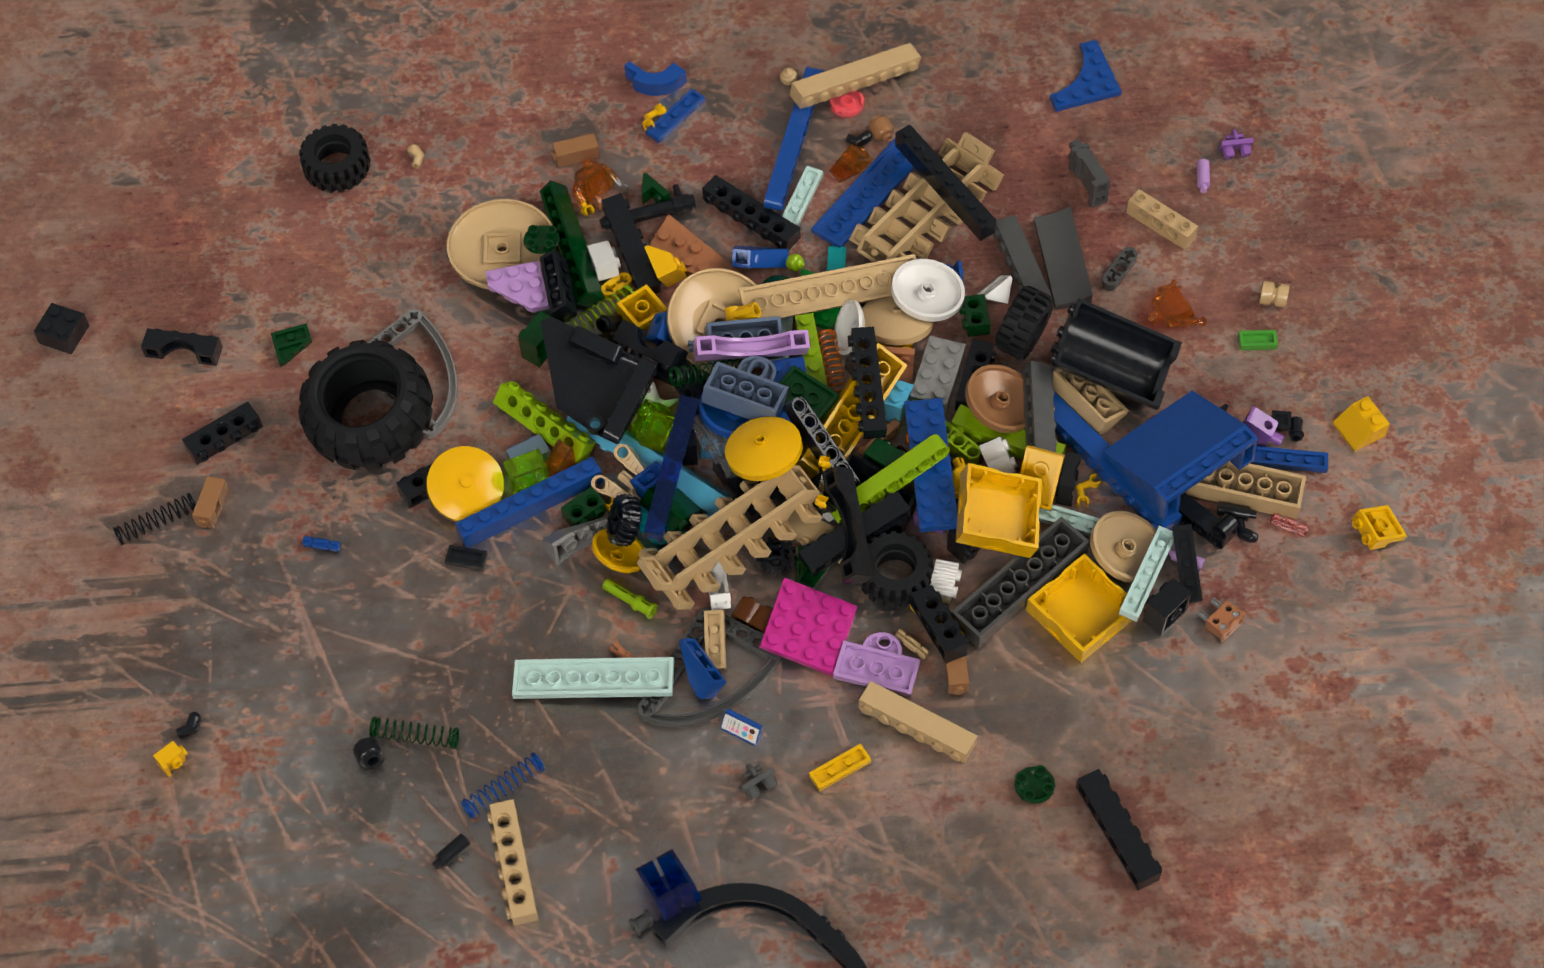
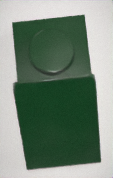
M645 172L642 178V204L644 205L652 198L657 203L670 200V192Z

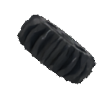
M620 494L616 496L613 504L610 505L606 525V533L610 543L620 547H628V545L631 546L636 536H638L642 507L637 497L630 494Z

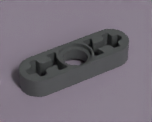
M1126 247L1121 251L1103 275V288L1111 291L1119 286L1137 261L1138 252L1136 249ZM1132 255V257L1130 256V257L1127 259V262H1126V261H1125L1126 256ZM1122 266L1125 270L1119 272L1115 269V267ZM1113 276H1114V282H1113V281H1111L1110 283L1107 282V281H1110V280L1113 278Z

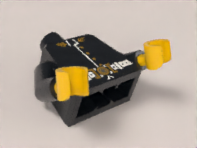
M823 455L820 456L818 466L820 467L818 474L810 479L820 492L813 505L821 516L823 513L835 512L837 509L825 491L822 474L831 468V463L829 462L830 457Z

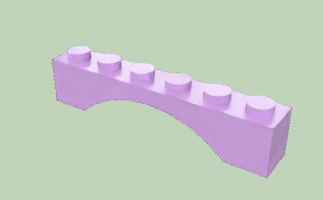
M794 330L751 338H729L715 335L696 336L693 342L695 361L740 359L749 356L804 355L810 349L808 330Z

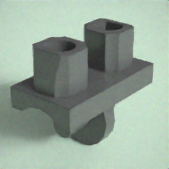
M750 763L745 766L747 772L742 774L744 780L749 777L752 779L741 785L738 789L741 793L745 792L750 800H753L761 795L756 786L760 781H762L766 790L777 785L773 775L775 773L774 768L771 767L758 775L757 772L762 770L760 764L755 767Z

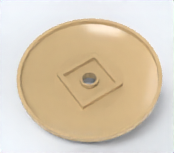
M495 199L480 203L464 212L451 227L447 238V253L450 264L455 272L468 283L480 288L489 289L485 271L535 261L540 262V256L544 254H536L527 250L524 246L523 238L528 231V227L531 225L551 226L552 224L543 212L523 201ZM500 247L507 248L505 251H498Z
M723 268L705 269L687 277L676 288L668 304L667 327L672 343L689 352L688 341H694L696 336H704L706 323H712L716 320L720 322L726 321L724 309L730 306H741L738 289L756 284L738 272ZM694 352L688 353L686 357L687 362L692 366L694 364L700 365V363L707 364L708 362L695 361ZM708 364L707 366H708L709 371H710V374H711V367H712V365H709V364ZM701 365L700 367L704 372L705 365Z

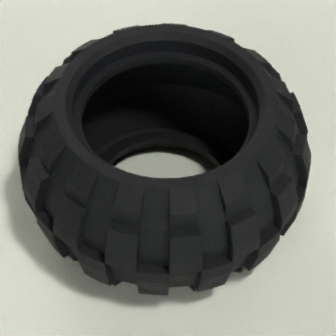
M364 340L349 342L348 347L342 349L336 347L327 352V358L323 361L318 360L311 367L309 379H306L301 386L299 395L301 405H299L298 414L306 437L323 457L332 462L335 460L340 466L352 470L360 467H365L367 470L382 469L381 467L385 463L393 461L395 464L405 458L404 453L410 448L416 449L423 440V430L426 427L429 428L433 409L431 405L433 394L426 373L409 353L401 348L397 350L393 345L384 341L376 340L367 343ZM370 390H381L390 393L396 398L391 409L379 420L358 427L343 425L342 418L346 406L360 393Z

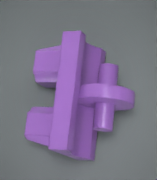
M1232 129L1231 135H1225L1226 140L1221 141V145H1218V150L1222 151L1224 159L1234 158V150L1237 149L1240 151V157H1249L1254 141L1253 138H1244L1243 133L1238 134L1236 129Z

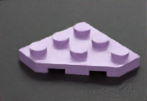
M539 261L485 271L489 291L503 295L505 299L516 305L518 303L524 306L530 312L549 309Z

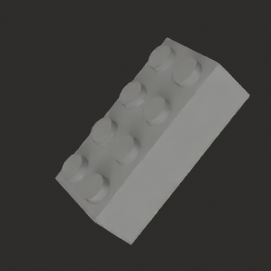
M934 336L929 337L910 395V401L942 398L944 416L946 417L964 361L966 344Z

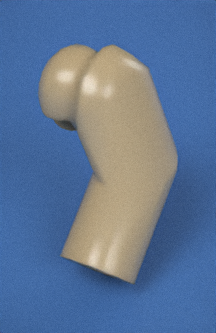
M411 144V146H408L407 152L414 156L412 167L419 169L424 154L418 145Z

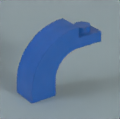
M630 61L624 65L625 76L629 81H633V89L645 95H667L677 91L687 83L686 71L674 62L668 68L658 73L645 72Z

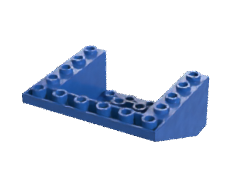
M1192 390L1102 451V456L1164 523L1179 513L1181 494L1230 461L1238 470H1241L1254 461L1258 437L1244 423Z

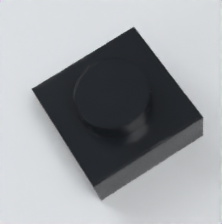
M1272 410L1271 417L1278 422L1276 431L1290 432L1291 412Z

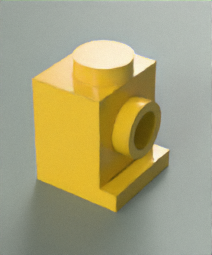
M172 741L155 753L153 757L164 773L171 777V771L183 765L186 761L185 756L188 753L181 744L177 746Z

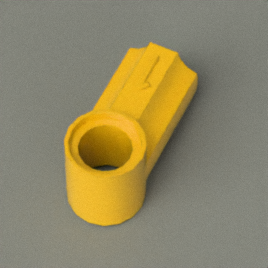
M756 302L743 306H730L724 309L726 321L760 318L761 308Z

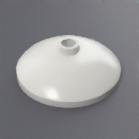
M847 300L842 305L836 319L834 331L837 334V338L835 340L838 341V352L841 355H849L852 352V347H848V335H851V328L865 327L864 313L856 300Z

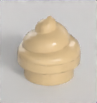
M785 68L780 73V80L785 85H792V82L797 80V72L792 68Z

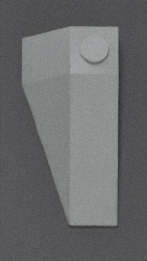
M608 516L549 533L542 540L544 550L556 566L591 545L594 535L598 531L607 528Z

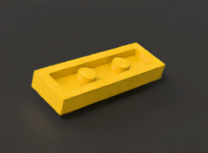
M860 743L809 772V777L820 792L870 764L871 758Z

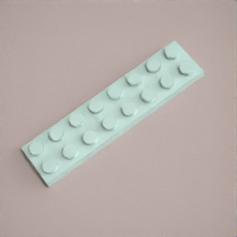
M674 657L515 660L512 697L513 699L673 696Z

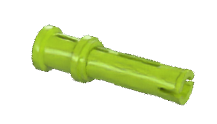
M609 578L602 585L603 590L631 605L632 610L645 614L649 620L654 617L658 610V604L649 602L643 595H636Z

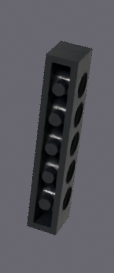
M715 175L702 188L703 200L707 204L718 208L721 213H726L734 221L740 222L750 231L759 234L764 240L772 242L777 248L790 250L800 239L799 226L775 211L764 208L762 203L719 176Z
M874 327L851 328V335H848V347H852L850 364H854L852 380L856 381V386H854V397L858 398L856 414L860 415L861 420L858 421V431L862 432L863 439L886 438L887 424ZM859 347H864L866 350H860ZM861 364H867L868 367H862ZM863 381H869L871 384H864ZM871 398L873 401L868 402L865 399ZM868 415H872V416H874L875 418H874V419H869L867 416H868Z

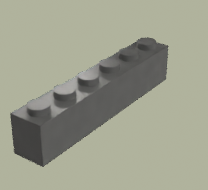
M1016 215L996 220L993 236L995 239H998L999 250L1005 255V263L1011 269L1013 281L1017 282L1018 293L1023 287L1032 286L1052 296Z
M1030 361L1022 370L1026 446L1030 445L1056 452L1057 438H1055L1056 422L1054 421L1055 405H1053L1054 389L1052 388L1053 373L1051 365Z

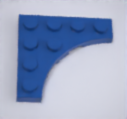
M1097 40L1080 44L1083 67L1076 80L1065 89L1050 94L1049 99L1055 112L1121 95L1120 86Z

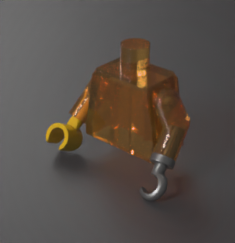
M588 158L581 162L582 168L574 174L575 181L572 193L578 204L582 206L580 211L584 216H588L587 208L590 213H594V207L587 205L593 201V197L598 194H604L613 188L614 185L617 184L619 188L621 186L626 187V192H621L622 194H626L629 191L628 185L620 182L621 179L612 168Z

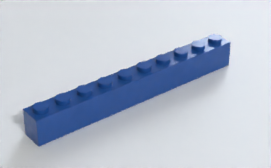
M1054 391L1055 432L1059 435L1061 441L1067 443L1074 453L1082 455L1086 465L1093 469L1102 481H1106L1111 486L1112 491L1115 494H1119L1124 499L1126 505L1132 507L1156 531L1159 526L1172 531V526L1180 525L1182 518L1180 513H1177L1164 523L1156 516L1102 456V451L1110 445Z

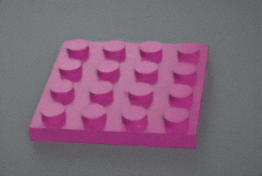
M784 578L759 648L833 676L843 640L846 641L857 606Z

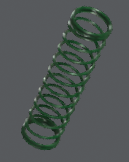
M741 358L740 360H739V359H734V361L731 360V359H729V360H727V362L724 361V360H722L720 363L725 362L726 365H728V362L731 361V362H732L731 367H733V364H734L735 368H737V366H736V364H735V361H736V360L739 361V363H738V366H739L740 362H741L743 359H745V358ZM718 361L714 363L707 362V364L700 363V365L694 364L693 366L688 364L686 367L681 365L679 368L672 366L669 371L670 382L672 386L677 387L682 386L683 378L686 385H689L690 378L692 383L696 384L698 378V381L702 384L704 378L707 381L706 368L710 376L707 365L712 364V372L714 364ZM695 365L698 366L697 375L695 369L693 368ZM701 365H705L704 375H703V371H702V369H701V367H700ZM688 366L691 367L690 375H689V372H688V370H687V367H688ZM681 367H684V368H685V369H684L683 376H682V373H681V371H680V368H681ZM699 368L702 374V382L699 379ZM673 369H675L677 374L676 384L673 380ZM692 369L695 374V383L692 379ZM685 371L687 372V375H688V383L686 382V379H685Z
M374 716L370 722L369 736L371 738H375L378 735L379 739L385 736L387 740H390L393 737L396 742L401 738L404 743L409 739L412 744L417 739L420 745L425 740L427 746L433 741L435 747L441 742L443 748L449 743L451 749H456L459 741L458 727H455L453 731L452 727L449 728L448 740L445 746H443L444 726L441 727L440 739L436 745L434 739L436 725L433 726L432 738L428 744L426 737L428 724L425 725V735L420 743V723L417 725V734L412 742V721L409 724V733L405 741L403 740L404 720L401 723V732L398 739L395 738L396 719L393 723V732L390 738L387 737L388 718L385 722V731L382 737L379 735L381 718Z

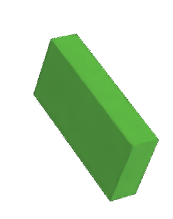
M1276 330L1239 331L1238 333L1240 350H1271L1278 348Z

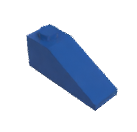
M695 638L681 639L679 643L691 687L700 699L714 698L726 684V680Z

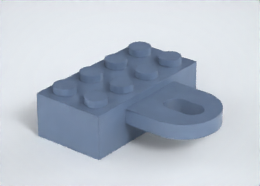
M749 356L740 362L738 368L717 362L704 385L701 402L750 420L766 416L778 417L786 402L789 387L774 382L776 367L770 360L761 356ZM755 367L763 369L760 376L751 374Z

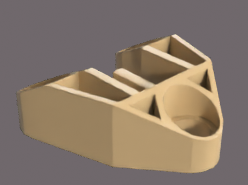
M619 444L615 447V458L636 476L647 468L631 446ZM622 447L628 450V455L625 458H621L618 454L619 449ZM625 470L619 473L617 479L629 487V491L618 482L604 475H596L591 481L592 488L599 493L613 498L620 494H630L641 500L630 482L634 477ZM599 478L605 480V487L602 489H598L596 486V481Z

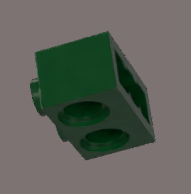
M985 294L965 296L959 312L960 315L964 316L962 327L963 330H966L967 337L989 335L991 324Z
M592 487L561 507L562 518L570 527L600 519L607 512L606 502Z

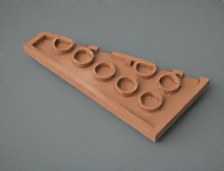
M669 214L649 246L670 252L675 258L678 257L681 262L683 261L687 269L685 274L688 276L711 268L728 269L744 275Z

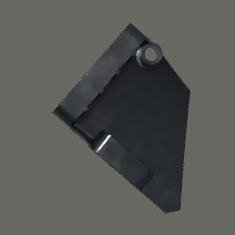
M553 317L540 321L557 409L587 428L592 435H598L618 445L658 373L659 362L644 355H641L640 359L626 352L621 346L579 326L574 328ZM593 421H598L601 424L595 429L590 426Z

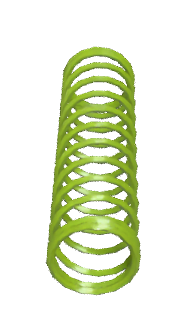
M624 285L622 291H616V295L610 294V299L605 297L604 302L599 301L598 306L592 305V310L586 309V314L581 312L580 317L576 316L573 321H569L573 322L576 327L578 325L575 322V318H578L584 329L589 331L581 318V314L587 317L588 322L594 328L595 325L587 314L588 310L593 313L595 320H597L599 317L593 311V307H597L600 314L605 315L599 307V303H602L608 314L613 315L610 308L606 305L605 299L611 302L613 309L617 312V306L611 300V296H615L619 302L620 298L617 296V292H621L623 298L630 295L628 290L631 294L634 290L629 285Z

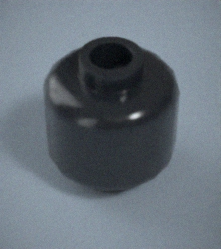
M374 738L360 739L354 745L353 754L362 767L372 768L380 763L383 751Z

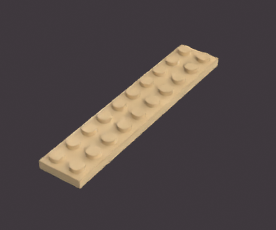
M912 254L739 288L738 293L741 306L756 302L761 308L760 318L780 316L783 319L795 315L842 307L847 300H856L858 303L890 297L892 296L891 283L896 270L904 263L915 260L916 255Z

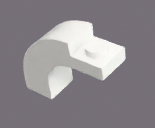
M718 561L711 573L719 583L720 588L717 592H709L711 610L731 608L727 574Z

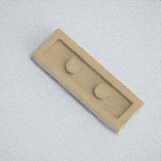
M704 611L705 653L718 670H727L725 611Z

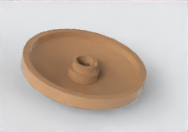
M996 364L985 365L977 369L969 378L965 388L966 402L972 414L983 425L998 432L1016 433L1024 430L1023 375L1012 368Z

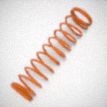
M832 329L822 330L817 335L821 355L822 353L826 354L822 356V360H827L825 363L823 362V365L828 366L826 369L824 368L826 380L827 378L830 379L827 381V385H832L829 388L835 385H846L844 383L846 379L842 377L844 372L841 371L843 366L840 365L842 360L839 358L841 354L838 352V341L835 340L837 334ZM832 332V333L825 334V335H823V336H821V337L819 338V336H820L821 334H823V333ZM827 335H834V336H833L832 338H830V339H826V340H822V339H821L822 337L827 336ZM836 341L834 346H822L824 343ZM827 348H838V350L835 352H823ZM830 354H839L837 358H824L825 356ZM840 360L838 364L826 365L828 361ZM841 366L840 370L827 371L830 367ZM836 372H842V373H843V374H842L841 376H839V377H834V378L828 377V376H829L830 374H832V373H836ZM833 379H844V381L841 383H829ZM842 389L833 390V391L839 392V391H842Z

